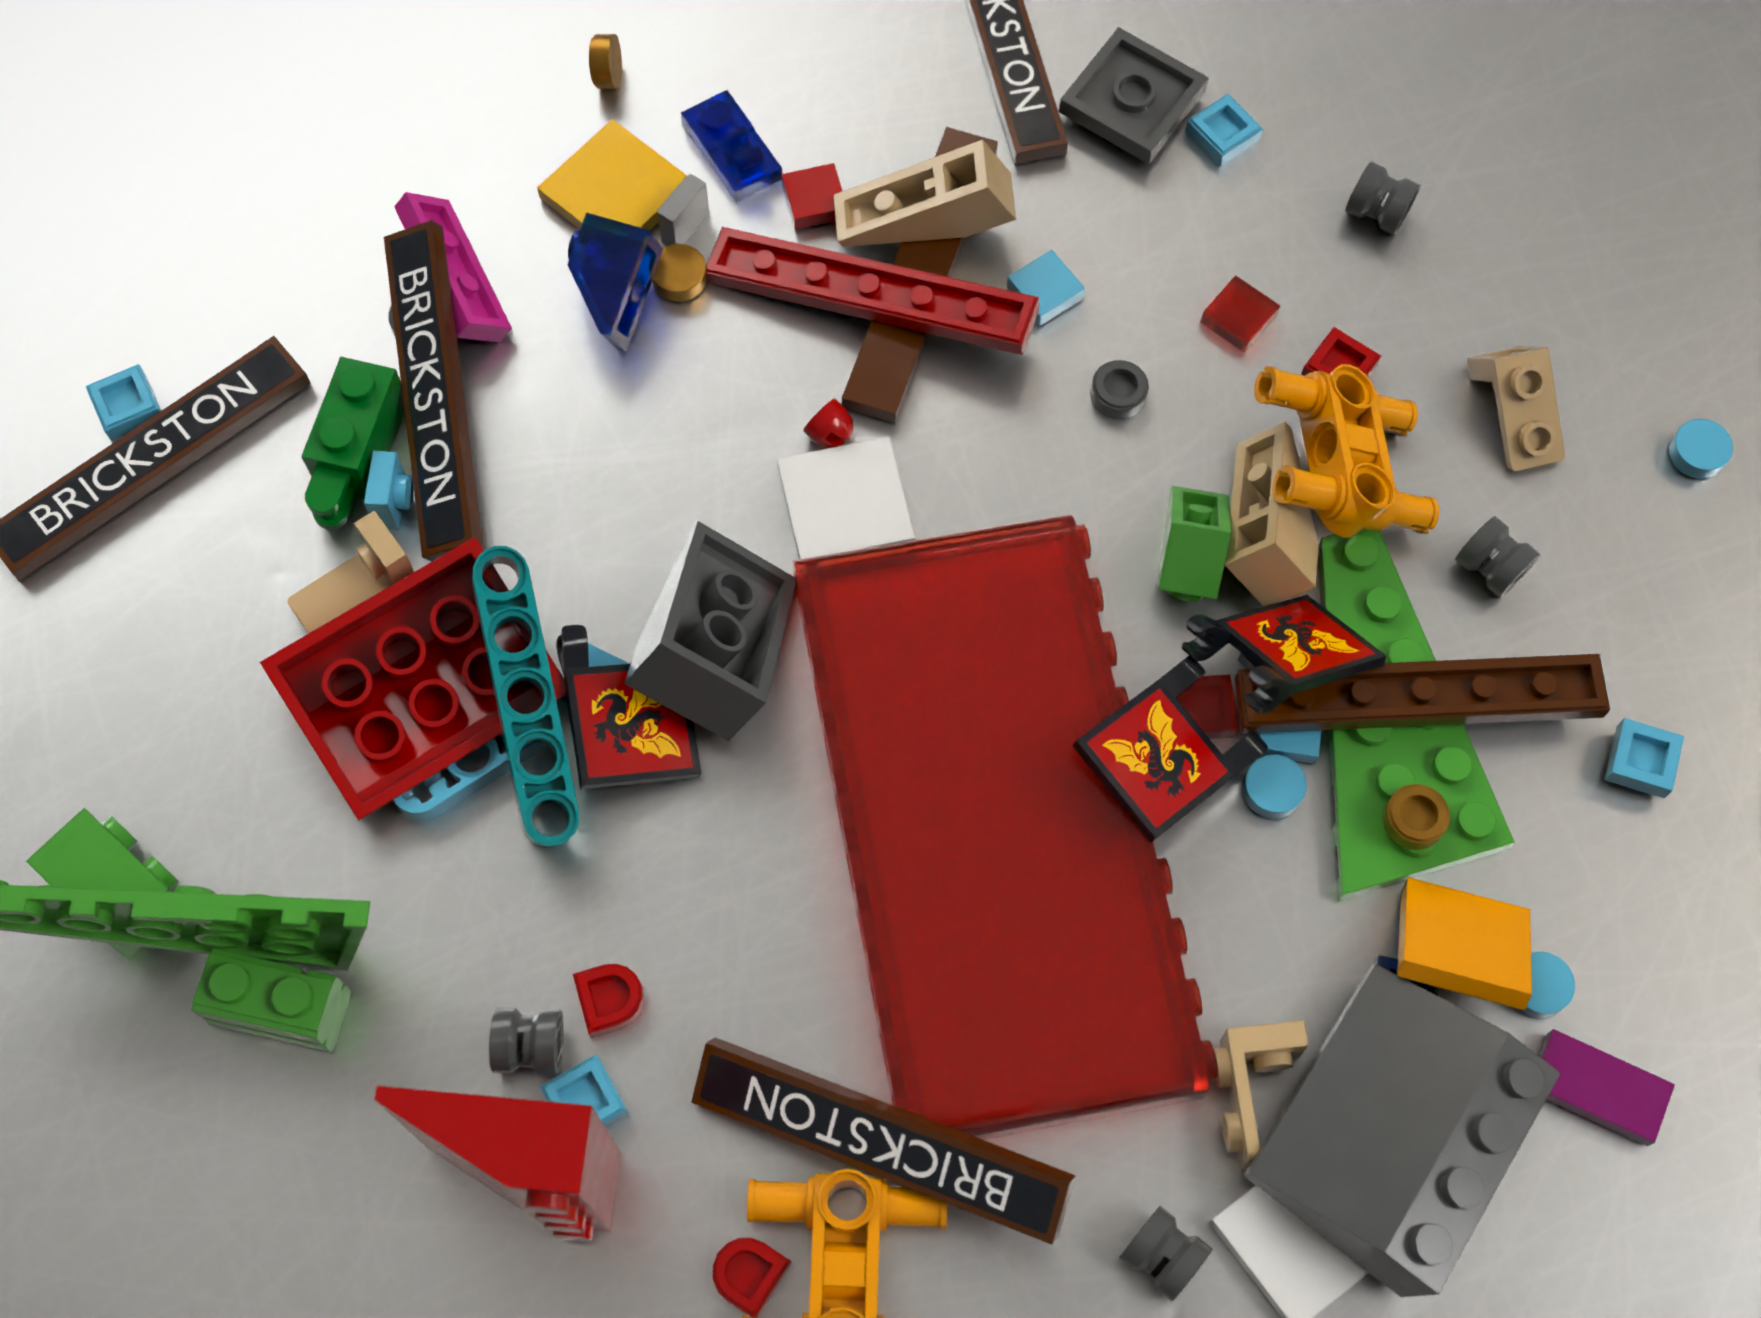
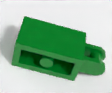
M342 356L339 358L301 455L311 475L305 492V502L312 511L316 523L322 528L336 529L347 521L355 498L365 499L373 451L390 452L405 414L401 381L394 368Z

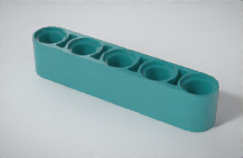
M493 546L484 550L477 557L473 566L472 588L521 827L525 836L533 844L543 848L556 847L567 842L576 833L579 825V808L530 571L525 558L517 550L508 546ZM505 564L516 572L518 582L509 591L496 592L485 585L482 578L484 571L491 565ZM507 623L520 624L528 631L530 644L518 653L506 652L496 643V631ZM520 682H528L535 685L542 694V706L530 714L516 712L507 700L509 689ZM541 742L552 749L555 756V764L550 772L544 775H533L522 767L520 751L527 744ZM544 802L559 804L567 815L565 830L555 837H547L540 834L532 822V814L535 808Z

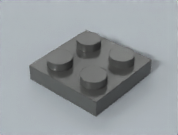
M1118 27L1060 99L1059 113L1150 164L1205 93L1209 77Z

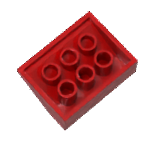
M476 537L259 662L358 821L502 734L472 588L473 566L477 557L484 551ZM493 565L489 566L482 575L485 585L496 592L509 591ZM517 623L504 624L495 633L497 645L509 653L523 651L530 644L528 631ZM546 651L556 701L566 696L564 678ZM520 682L515 684L507 693L509 705L521 714L533 713L542 706V694L531 683Z
M388 1086L376 1087L374 1100L424 1146L542 1223L545 1229L553 1230V1237L572 1241H592L593 1231L611 1232L621 1152L593 1106Z

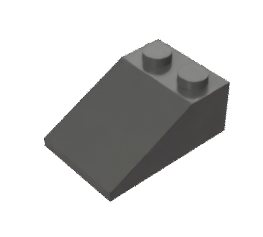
M697 521L691 528L639 637L624 684L723 739L730 741L767 702L797 578Z

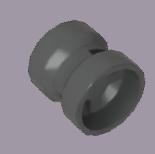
M1371 161L1359 178L1346 205L1345 212L1359 219L1368 216L1378 222L1379 229L1396 235L1409 213L1421 185L1407 178L1398 181L1388 176L1386 168ZM1387 193H1390L1382 207L1381 204L1383 203Z
M1494 516L1469 539L1457 554L1455 560L1467 571H1478L1486 578L1487 588L1496 596L1502 598L1525 576L1541 554L1528 543H1517L1509 536V527Z
M496 1008L492 1016L489 1038V1063L491 1071L493 1073H513L519 1067H532L537 1074L558 1075L564 1044L562 1010L541 1009L536 1015H522L516 1008Z
M1160 1205L1119 1258L1134 1271L1145 1270L1155 1279L1156 1289L1172 1302L1193 1278L1213 1249L1198 1236L1187 1237L1177 1228L1176 1218Z

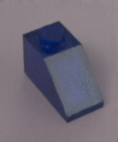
M586 212L581 228L575 230L571 236L568 246L569 261L567 265L599 333L617 350L627 352L664 248L648 229Z

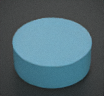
M1694 419L1683 424L1669 445V455L1674 466L1683 474L1697 479H1706L1717 475L1733 454V442L1729 433L1718 423L1707 419Z
M1276 754L1266 755L1257 759L1248 769L1242 784L1243 797L1247 805L1258 815L1270 819H1280L1292 814L1302 802L1307 789L1306 777L1300 766L1292 759Z
M1542 951L1532 952V996L1526 1009L1518 1010L1533 1018H1548L1560 1012L1571 1002L1575 992V979L1569 966L1558 956Z

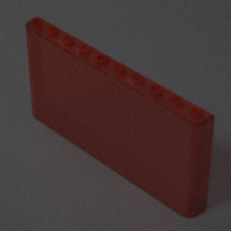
M1071 514L792 560L793 577L796 581L795 588L892 1105L982 1140L1200 1100L1208 1093L1209 1080L1215 1079L1218 1076L1213 1046L1210 1040L1201 1041L1196 1022V1016L1202 1015V1000L1199 987L1195 978L1186 979L1181 955L1187 954L1185 929L1180 917L1171 918L1166 895H1170L1173 892L1172 876L1167 859L1165 857L1157 859L1153 842L1151 843L1072 746L1077 739L1129 702L1124 686H1115L1111 667L1117 665V652L1111 631L1102 632L1098 613L1104 610V600L1098 577L1089 578L1085 560L1091 557L1088 531L1085 524L1076 525Z

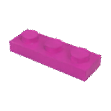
M405 192L394 206L404 229L430 220L443 227L457 338L500 343L511 331L512 327L448 199Z

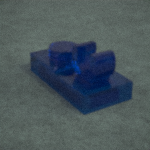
M727 89L681 112L683 128L736 203L782 180V167Z

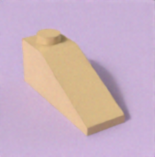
M983 139L834 194L837 242L842 247L963 238L1016 220L1011 172Z
M1286 422L1238 443L1236 448L1230 508L1231 536L1225 566L1264 607L1297 597L1305 591L1316 587L1318 541L1310 508L1280 504L1272 496L1273 479L1276 472L1282 470V466H1294L1296 469L1301 470L1293 432Z

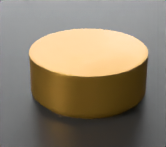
M615 33L595 34L590 41L589 71L592 83L597 89H618L621 83L622 52L618 36Z
M686 244L668 245L659 250L651 261L652 284L661 297L674 302L688 301L698 296L705 288L707 282L706 263L702 254L694 247Z
M1410 784L1398 789L1389 799L1383 811V825L1389 837L1398 845L1411 850H1422L1434 845L1445 833L1450 822V812L1445 799L1433 788L1421 784Z

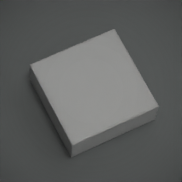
M691 173L682 180L657 210L661 241L666 246L685 244L710 214L706 182Z

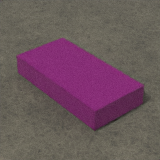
M1555 1029L1548 1032L1539 1057L1561 1074L1546 1100L1647 1147L1654 1144L1675 1084Z

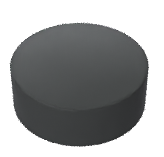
M1114 360L1103 364L1095 372L1092 380L1090 397L1094 407L1102 415L1112 419L1120 420L1135 416L1142 410L1146 402L1149 390L1147 376L1140 367L1128 361Z

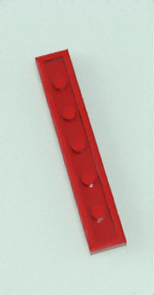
M727 227L721 228L706 264L707 283L1019 355L1024 354L1040 309L1039 297Z

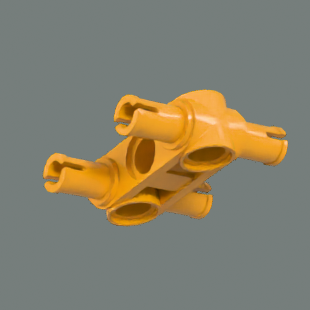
M1342 364L1330 373L1314 371L1305 376L1278 370L1272 366H1266L1264 368L1265 372L1260 371L1254 386L1256 401L1261 404H1271L1296 410L1300 419L1309 471L1296 469L1294 466L1284 465L1282 470L1276 472L1272 483V496L1277 503L1315 509V512L1319 515L1326 528L1343 538H1351L1363 529L1380 531L1389 526L1413 530L1420 534L1429 533L1428 529L1433 530L1440 514L1438 502L1433 497H1421L1399 492L1395 487L1384 431L1394 433L1396 436L1405 437L1408 435L1407 431H1413L1418 419V408L1413 401L1378 394L1367 375L1352 365Z
M852 1169L837 1170L834 1173H815V1176H809L808 1182L756 1181V1179H749L747 1221L753 1223L754 1221L807 1223V1230H812L809 1312H803L802 1318H884V1315H877L880 1232H886V1226H922L946 1229L947 1203L904 1186L888 1185V1180L876 1175L863 1174ZM843 1188L856 1189L865 1198L866 1209L856 1219L847 1221L838 1219L828 1207L829 1200L835 1192Z

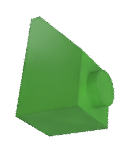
M1171 486L1158 569L1159 590L1168 591L1170 596L1188 602L1201 601L1203 597L1218 598L1231 536L1229 495Z

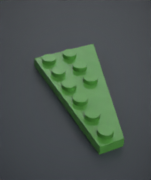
M1363 529L1351 538H1343L1335 534L1322 537L1318 544L1320 605L1387 656L1385 663L1436 661L1380 531ZM1464 724L1328 730L1331 788L1334 789L1336 823L1333 826L1334 846L1338 851V902L1404 882L1407 877H1421L1506 851L1515 843ZM1410 784L1426 785L1436 790L1445 799L1450 812V822L1445 833L1434 845L1422 850H1411L1398 845L1389 837L1383 825V811L1387 802L1398 789Z
M0 880V930L208 955L212 948L278 963L348 971L367 928L371 901L273 897L262 894H215L210 889L198 886H177L174 888V892L67 888L56 885L21 886L9 885V883Z

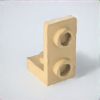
M1516 346L1468 357L1467 363L1470 380L1492 382V389L1495 390L1507 469L1510 471H1521L1562 461L1565 458L1549 347Z
M375 510L354 523L364 543L355 549L357 555L288 598V605L308 634L414 572L407 554Z
M1304 1020L1227 1028L1219 1041L1220 1048L1212 1049V1066L1215 1082L1218 1088L1227 1087L1231 1112L1223 1113L1222 1115L1224 1141L1228 1153L1238 1152L1240 1168H1248L1260 1149L1246 1064L1254 1063L1255 1072L1259 1073L1276 1072L1293 1067L1292 1059L1300 1058L1309 1046Z

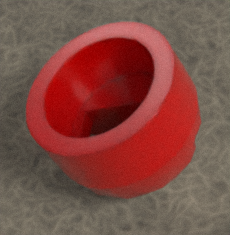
M835 398L823 406L803 429V432L814 443L824 449L843 446L845 439H850L854 431L852 417Z

